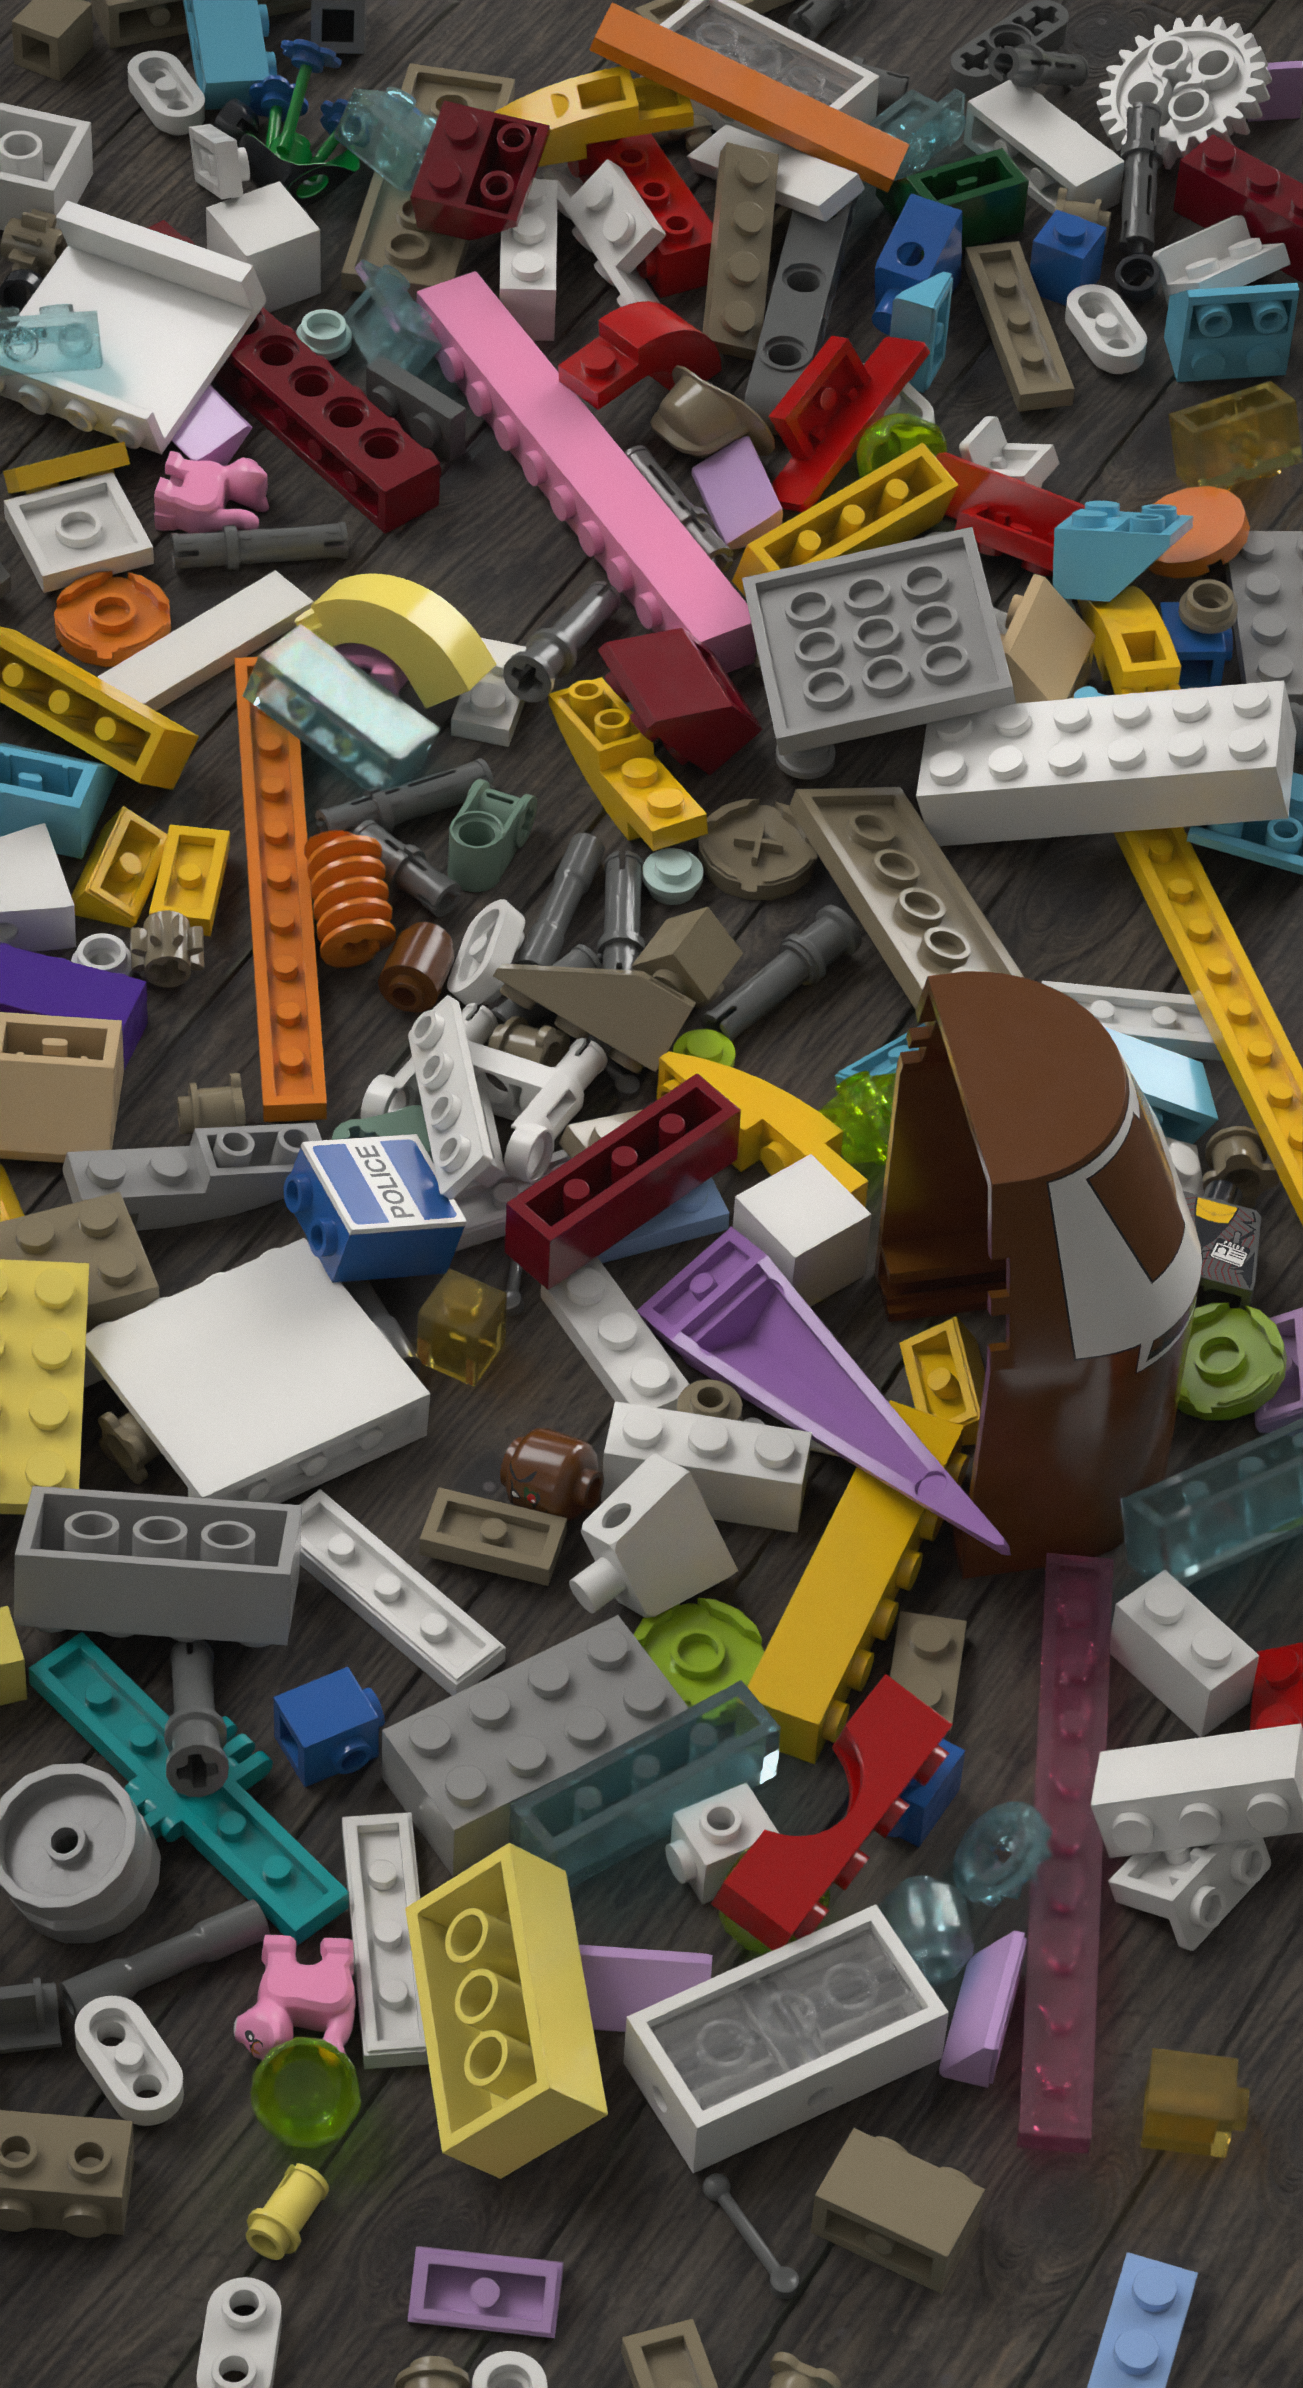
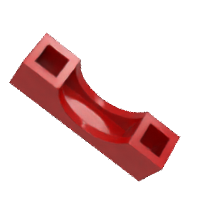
M885 1674L847 1722L832 1747L845 1770L849 1784V1806L846 1817L832 1828L808 1836H789L764 1829L723 1882L711 1904L772 1951L787 1945L793 1936L796 1939H800L813 1933L830 1911L820 1901L831 1886L836 1884L843 1891H846L870 1859L867 1854L860 1850L874 1831L885 1839L909 1808L910 1804L900 1798L913 1779L925 1787L950 1753L942 1748L940 1744L953 1724Z

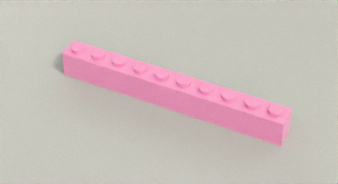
M474 271L417 291V316L412 319V328L418 344L423 349L428 348L440 363L445 378L449 382H455L467 397L473 413L478 417L482 416L493 429L500 447L504 451H510L521 464L528 482L532 486H538L549 499L556 517L560 521L568 523L578 536L584 552L589 557L594 556L607 572L611 585L619 593L623 592L632 603L642 625L647 629L652 628L655 633L677 628L685 629L713 651L726 673L754 663L757 647L746 601L577 394L559 382L558 371L480 275Z

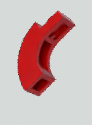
M651 301L625 305L599 319V337L558 365L559 382L597 410H600L648 375L668 390H671L675 386L672 370L677 365L686 367L704 381H708L722 370L719 352L708 336L665 305Z

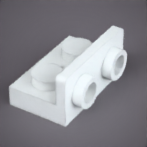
M1241 215L1225 219L1153 253V259L1159 266L1161 286L1167 305L1172 294L1185 290L1244 286L1291 264L1284 243L1261 244L1260 238H1251L1245 218Z
M1263 1838L1132 1855L1111 1877L1108 1883L1115 1902L1169 1919L1179 1947L1194 1951L1269 1870L1271 1859Z

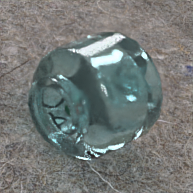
M914 1876L902 1881L879 1904L878 1908L930 1985L941 1984L954 1978L972 1956L974 1936L967 1902L958 1888L929 1876Z

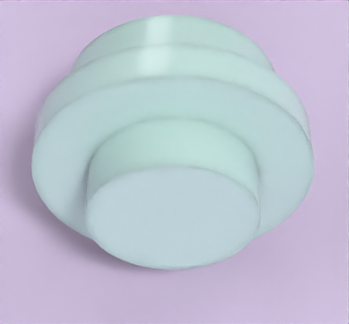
M319 309L309 312L304 316L296 330L298 338L317 355L324 356L327 360L344 355L352 344L351 329L346 324L344 317L333 310Z
M676 848L662 849L652 853L645 860L642 879L650 895L655 900L669 905L682 904L690 900L700 888L703 881V866L699 859L688 851Z

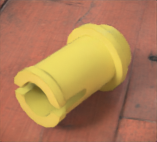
M297 2163L296 2166L290 2165L286 2170L285 2177L265 2206L252 2210L248 2216L247 2224L249 2229L246 2232V2240L249 2245L262 2256L273 2260H279L285 2254L295 2252L301 2243L299 2232L320 2201L324 2200L329 2192V2186L324 2177L307 2165Z

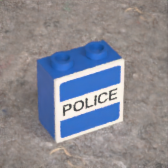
M417 1134L302 1142L292 1172L286 1177L283 1195L286 1206L296 1216L308 1238L312 1253L319 1258L332 1283L445 1274L448 1272L467 1223L456 1201L440 1194L434 1163Z

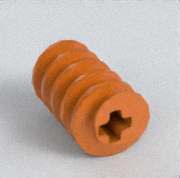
M344 830L324 831L311 836L304 845V855L308 860L307 874L311 880L310 893L311 898L314 900V918L318 922L317 937L321 942L320 956L326 964L335 968H349L365 964L373 959L377 952L389 947L396 939L395 927L389 922L392 919V907L386 901L389 898V888L383 881L386 871L385 865L379 860L382 857V846L375 838L355 835Z

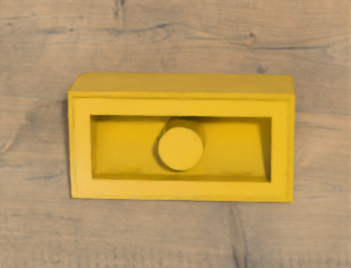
M123 806L102 828L71 898L74 903L75 915L132 928L140 916L158 875L167 834Z
M953 1317L899 1344L915 1409L963 1425L962 1446L973 1445L977 1441L985 1370L976 1338L957 1317Z

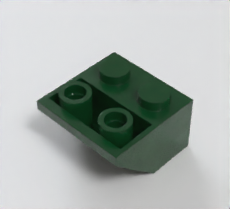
M1000 148L895 180L888 193L876 187V196L896 222L911 194L962 210V250H965V247L978 246L1023 232L1029 180L1005 150Z

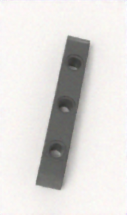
M858 196L827 222L796 210L792 211L744 402L760 416L769 427L772 435L780 436L768 416L823 346Z

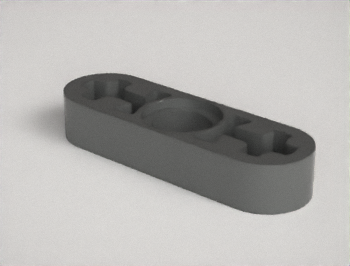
M1035 0L1027 3L952 54L949 72L950 87L962 96L975 98L1008 81H999L993 78L988 69V58L991 52L998 46L1009 45L1016 47L1021 44H1033L1046 52L1055 51L1066 41L1068 11L1061 4L1051 0Z

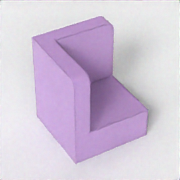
M1303 61L1268 63L1267 69L1272 82L1266 85L1270 99L1258 103L1263 116L1258 119H1247L1248 122L1300 118L1303 102Z

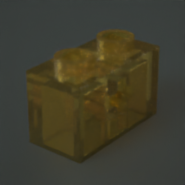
M1272 381L1168 414L1176 475L1190 487L1212 486L1230 490L1234 484L1253 478L1274 477L1280 474L1283 468L1303 462L1296 400Z

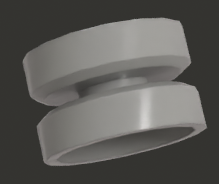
M83 1763L52 1764L25 1775L1 1797L0 1887L10 1897L11 1902L19 1913L39 1934L65 1944L95 1943L122 1932L146 1910L159 1884L161 1855L152 1829L138 1812L137 1806L129 1794L109 1773Z

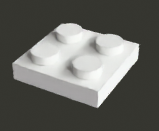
M113 472L4 500L5 519L43 593L65 588L76 579L96 572L112 571L114 575L154 564L153 545Z

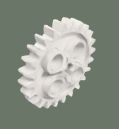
M1198 15L1191 27H1185L1181 18H1176L1172 31L1165 32L1158 24L1154 28L1155 38L1150 41L1139 35L1135 37L1138 49L1135 52L1121 49L1119 55L1123 65L1108 66L1106 70L1111 81L1099 84V89L1103 96L1102 99L1097 101L1098 109L1102 115L1100 121L1117 151L1121 150L1127 139V108L1129 106L1133 108V103L1141 101L1151 102L1160 107L1162 116L1159 129V145L1164 151L1163 164L1165 169H1171L1177 157H1185L1212 134L1232 145L1233 142L1230 136L1234 132L1248 135L1250 130L1246 123V118L1258 119L1263 116L1258 103L1270 99L1266 85L1272 82V78L1267 69L1269 65L1261 46L1258 47L1252 33L1244 35L1239 23H1235L1227 29L1222 17H1217L1207 27L1203 16Z

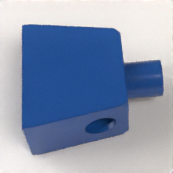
M914 194L910 195L875 267V311L871 320L879 331L890 335L893 300L904 290L944 271L952 274V293L961 281L962 210ZM922 250H923V251H924V258H923V260L921 261V252H922Z

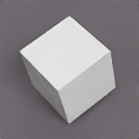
M280 181L245 193L242 197L231 198L206 207L207 249L254 266L267 299L264 308L268 312L321 293L320 228Z
M812 1154L735 1196L733 1228L770 1257L809 1307L865 1276L871 1213Z

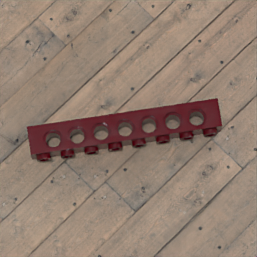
M165 220L147 228L195 245L189 237L182 236ZM263 306L213 380L384 534L439 505L441 466L434 453L428 448L421 447L403 431L401 425L393 417H387L368 400L365 393L359 387L352 386L333 369L330 362L324 356L317 355L298 338L290 326L283 325Z

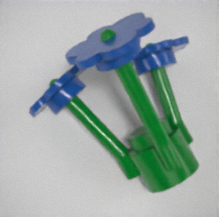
M296 39L294 42L282 40L281 48L284 49L283 54L292 59L291 64L300 69L296 84H289L288 80L282 76L270 75L263 80V84L254 83L249 88V95L251 96L249 107L257 115L269 118L266 146L279 158L299 165L324 163L339 143L349 147L355 144L363 148L370 147L374 142V137L369 131L371 127L370 121L365 116L358 114L356 108L347 100L337 99L334 103L324 101L320 107L324 114L320 122L330 136L312 157L309 140L295 132L299 117L308 112L309 103L305 99V94L311 73H321L324 66L340 68L342 61L336 57V53L333 50L319 47L311 41ZM285 121L283 131L280 134L281 122ZM318 175L313 176L307 180L310 182H315L317 180Z

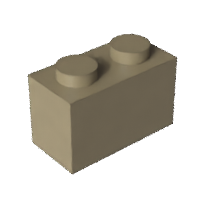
M853 2128L815 2194L811 2233L942 2294L979 2228L985 2189L973 2184L965 2174L950 2167L939 2168L909 2154L899 2143L882 2136L872 2137Z

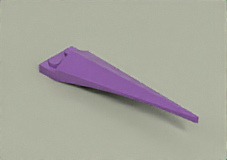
M732 1226L636 1310L648 1328L680 1354L689 1366L712 1380L721 1381L732 1386L742 1398L795 1430L812 1432L811 1439L1000 1554L1011 1556L1010 1547L1004 1537L889 1404L770 1257Z

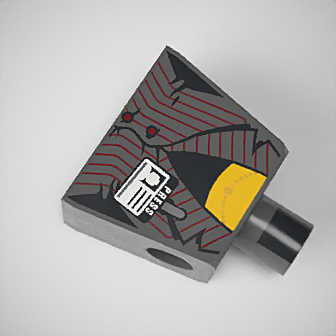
M1211 1181L1206 1186L1203 1196L1183 1191L1198 1235L1202 1256L1201 1277L1195 1308L1210 1303H1229L1230 1308H1240L1246 1311L1245 1305L1251 1307L1255 1286L1261 1215L1256 1210L1240 1206L1243 1194L1235 1184L1229 1181Z

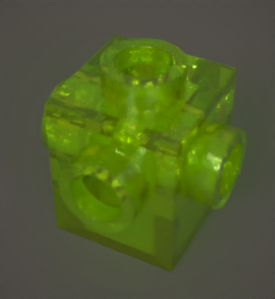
M862 1071L853 1074L836 1086L835 1090L838 1095L818 1110L843 1130L841 1154L848 1164L874 1161L877 1166L886 1165L896 1073L871 1076L869 1071Z

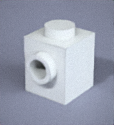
M746 1782L674 1812L672 1817L671 1843L667 1844L665 1848L666 1857L676 1879L682 1884L689 1882L703 1905L714 1899L723 1882L764 1829L775 1833L779 1832Z

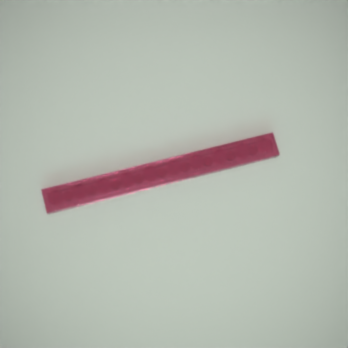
M1047 1553L1045 1561L1017 2147L1089 2154L1091 2144L1103 1838L1091 1808L1099 1754L1102 1751H1106L1114 1563V1559Z

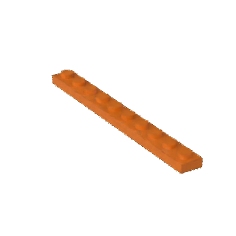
M294 656L234 658L264 1122L326 1120L327 1100L310 879L307 874L308 860L304 855V845L307 842Z

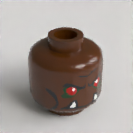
M536 1428L526 1436L516 1438L508 1447L500 1470L501 1484L506 1487L508 1499L514 1506L567 1518V1523L579 1516L584 1508L589 1510L595 1506L604 1485V1475L598 1471L597 1454L593 1447L586 1441L549 1428Z

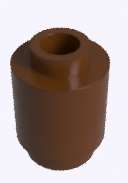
M429 922L415 923L398 935L378 979L379 990L390 1004L400 1010L409 1012H424L434 1006L454 963L453 941L450 935L440 926Z

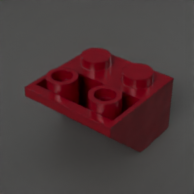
M444 100L410 195L417 228L471 241L517 227L550 134V125Z
M683 628L610 641L598 649V652L610 669V672L605 675L606 681L626 703L631 702L635 709L630 714L633 724L650 742L653 743L660 738L667 751L683 766L691 761L710 776L763 730L713 651Z

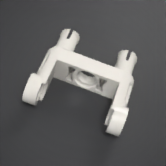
M477 1003L467 1004L461 1013L476 1083L489 1092L493 1114L514 1121L511 1128H514L515 1131L508 1142L504 1158L506 1174L531 1184L536 1183L543 1177L551 1162L554 1140L583 1107V1091L597 1074L601 1073L607 1066L606 1053L602 1047L591 1040L588 1047L580 1055L579 1053L586 1046V1038H580L575 1040L570 1046L569 1051L555 1067H549L484 1046L483 1044L491 1037L493 1031L498 1026L497 1018L492 1011L482 1005L471 1019L470 1017L477 1010ZM412 1057L395 1077L382 1074L373 1079L363 1098L361 1119L394 1112L406 1106H422ZM485 1073L496 1076L504 1083L508 1092L496 1088L488 1080Z

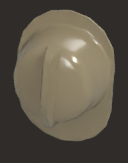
M677 365L672 370L675 386L662 400L658 411L653 415L650 423L652 430L674 449L690 454L697 459H706L745 436L750 437L758 456H769L775 449V440L769 427L746 403L702 380L686 367Z

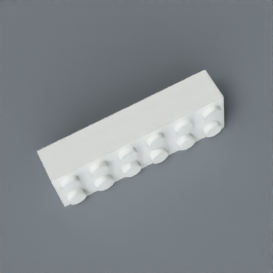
M1283 680L1016 703L927 723L916 794L924 824L938 846L1287 819L1289 818L1296 728L1285 682Z

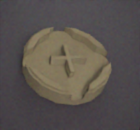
M742 799L721 806L707 817L708 834L702 835L698 839V859L703 866V873L708 881L727 894L747 900H773L793 894L809 882L817 866V852L791 813L789 805L775 801V807L759 805L760 799Z

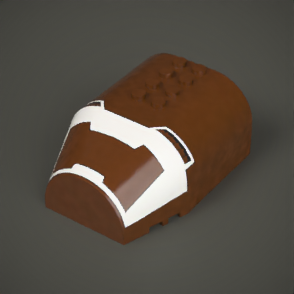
M971 971L927 976L915 1012L917 1022H928V1025L909 1028L906 1035L908 1048H919V1050L900 1052L897 1061L874 1274L888 1322L988 1309L990 1316L1006 1315V1342L987 1344V1366L968 1497L1004 1537L1010 1547L1011 1556L1000 1554L948 1522L947 1528L962 1579L1085 1561L1113 1550L1137 1533L1147 1522L1161 1497L1201 1277L1202 1256L1198 1235L1160 1123L1116 1043L1106 1028L1090 1011L1071 997L1052 987L1015 975Z

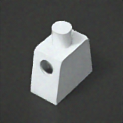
M45 823L0 837V942L31 952L76 947L74 903Z
M654 1453L583 1522L581 1534L595 1562L569 1581V1585L577 1600L590 1613H595L615 1598L619 1603L648 1618L655 1617L731 1577L738 1569L690 1471Z

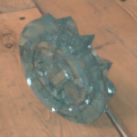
M1007 1802L981 1815L966 1831L955 1853L953 1877L960 1892L973 1903L981 1901L995 1908L1002 1902L1004 1897L1018 1900L1022 1885L1028 1880L1039 1881L1036 1873L1038 1864L1052 1856L1046 1842L1050 1839L1053 1830L1043 1820L1042 1814L1027 1803ZM997 1848L1003 1852L1005 1850L1013 1852L1005 1863L998 1861L999 1857L994 1853Z

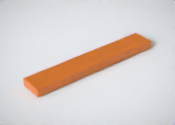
M613 2L589 49L608 60L803 153L858 173L862 181L887 193L910 145Z

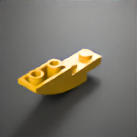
M623 66L599 70L564 80L519 98L495 111V113L550 125V134L538 167L587 159L586 144L694 126V111L690 98L646 77L632 79L630 70Z
M1127 586L1110 602L1077 600L1085 624L1096 635L1094 655L1102 680L1111 681L1115 695L1180 689L1181 664L1159 612L1150 598L1136 586Z
M602 677L594 680L578 681L569 688L548 695L549 706L576 763L602 806L628 841L641 837L653 851L708 834L707 813L654 755L653 743L641 734L630 719V714L633 712Z
M669 1051L659 1057L657 1100L698 1073L741 1109L737 1160L731 1163L740 1172L760 1160L770 1175H774L812 1154L866 1208L868 1180L841 1158L843 1130L820 1112L792 1094L733 1067Z

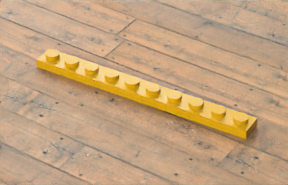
M1175 827L1113 832L1303 1225V1069L1191 843L1187 842V834L1184 828Z

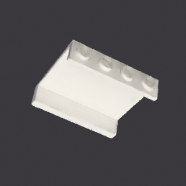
M67 201L57 214L56 220L68 246L0 341V395L20 402L24 407L36 414L43 415L47 412L66 419L82 431L90 432L93 429L113 436L119 442H125L126 447L132 449L143 447L162 454L267 302L254 266Z
M305 1238L282 1248L270 1249L255 1260L230 1271L213 1274L198 1285L173 1296L156 1299L139 1311L114 1322L102 1323L93 1328L89 1333H86L84 1387L86 1388L104 1379L108 1382L188 1487V1497L279 1504L427 1436L430 1392L342 1283L331 1282L322 1263L312 1253L309 1243Z

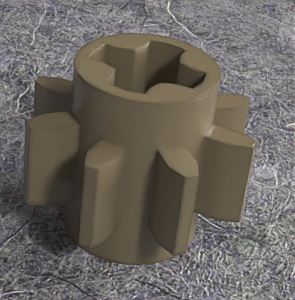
M32 209L31 213L23 212L21 219L13 217L8 221L2 235L0 252L3 258L14 262L12 271L32 269L42 278L47 276L48 271L52 269L68 246L61 229L55 228L57 215Z
M170 910L158 911L146 918L143 926L144 929L139 927L131 928V970L133 972L144 971L145 977L150 983L159 987H176L189 979L191 969H204L203 927H190L189 920L183 914Z

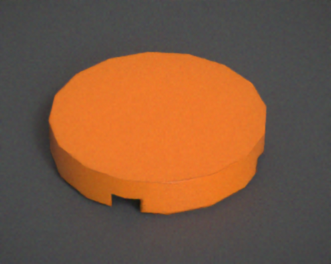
M1202 486L1185 488L1168 494L1154 504L1177 507V515L1193 516V528L1148 569L1154 574L1175 579L1188 578L1210 572L1208 565L1220 559L1223 565L1232 560L1246 544L1250 530L1241 500L1226 489Z
M112 571L96 572L76 579L61 591L56 601L57 608L54 612L56 638L67 653L84 663L101 667H114L171 632L169 599L157 584L141 575L128 573L127 579L113 577Z

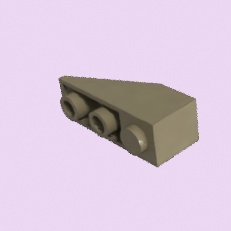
M501 964L493 974V977L504 983L500 989V993L529 1010L533 1009L536 1002L558 1015L554 1021L558 1028L576 1039L586 1038L587 1041L590 1034L612 1047L607 1054L612 1060L637 1074H640L644 1066L656 1072L659 1067V1057L668 1052L696 1004L693 1000L644 971Z

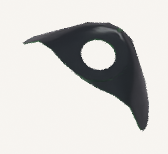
M248 133L242 137L239 143V148L245 147L250 169L249 181L257 189L280 181L301 207L309 206L323 199L360 169L359 150L355 145L327 163L299 165L279 158L260 140ZM318 175L317 180L315 182H310L307 180L313 176Z

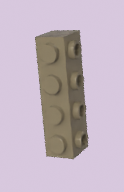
M0 2110V2229L12 2232L24 2231L30 2227L66 2230L72 2235L85 2238L97 2237L103 2233L124 2235L135 2161L133 2121Z

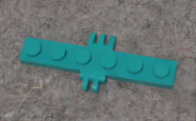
M83 1632L29 1667L30 1685L129 1782L124 1790L129 1794L137 1806L138 1812L152 1829L155 1839L162 1836L167 1842H173L183 1835L248 1900L254 1899L262 1909L264 1916L284 1936L293 1937L297 1946L349 1908V1891L246 1792L247 1789L270 1772L273 1767V1760L263 1751H258L252 1755L255 1750V1743L246 1734H239L235 1737L238 1727L228 1717H222L227 1727L226 1745L223 1750L229 1764L228 1778L224 1785L213 1794L203 1797H189L178 1793L170 1786L166 1777V1759L170 1752L164 1741L165 1725L170 1717Z

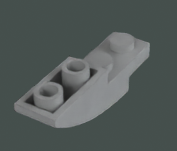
M316 1123L195 1128L190 1146L67 1152L62 1170L73 1203L120 1191L136 1231L169 1228L239 1214L284 1199L285 1179L292 1172L302 1142L322 1141Z

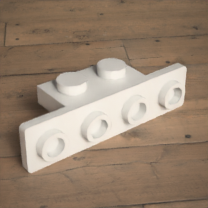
M607 159L581 186L556 169L549 167L543 174V177L549 180H558L557 209L566 217L572 219L576 225L572 229L573 235L586 249L597 257L598 260L594 267L598 273L620 292V295L617 297L618 304L623 307L642 301L660 303L645 279L639 275L636 267L659 244L666 234L623 169Z
M447 995L432 1010L425 1011L417 1018L408 1034L439 1191L440 1194L452 1200L473 1180L489 1189L506 1171L489 1092L476 1083L459 1001Z

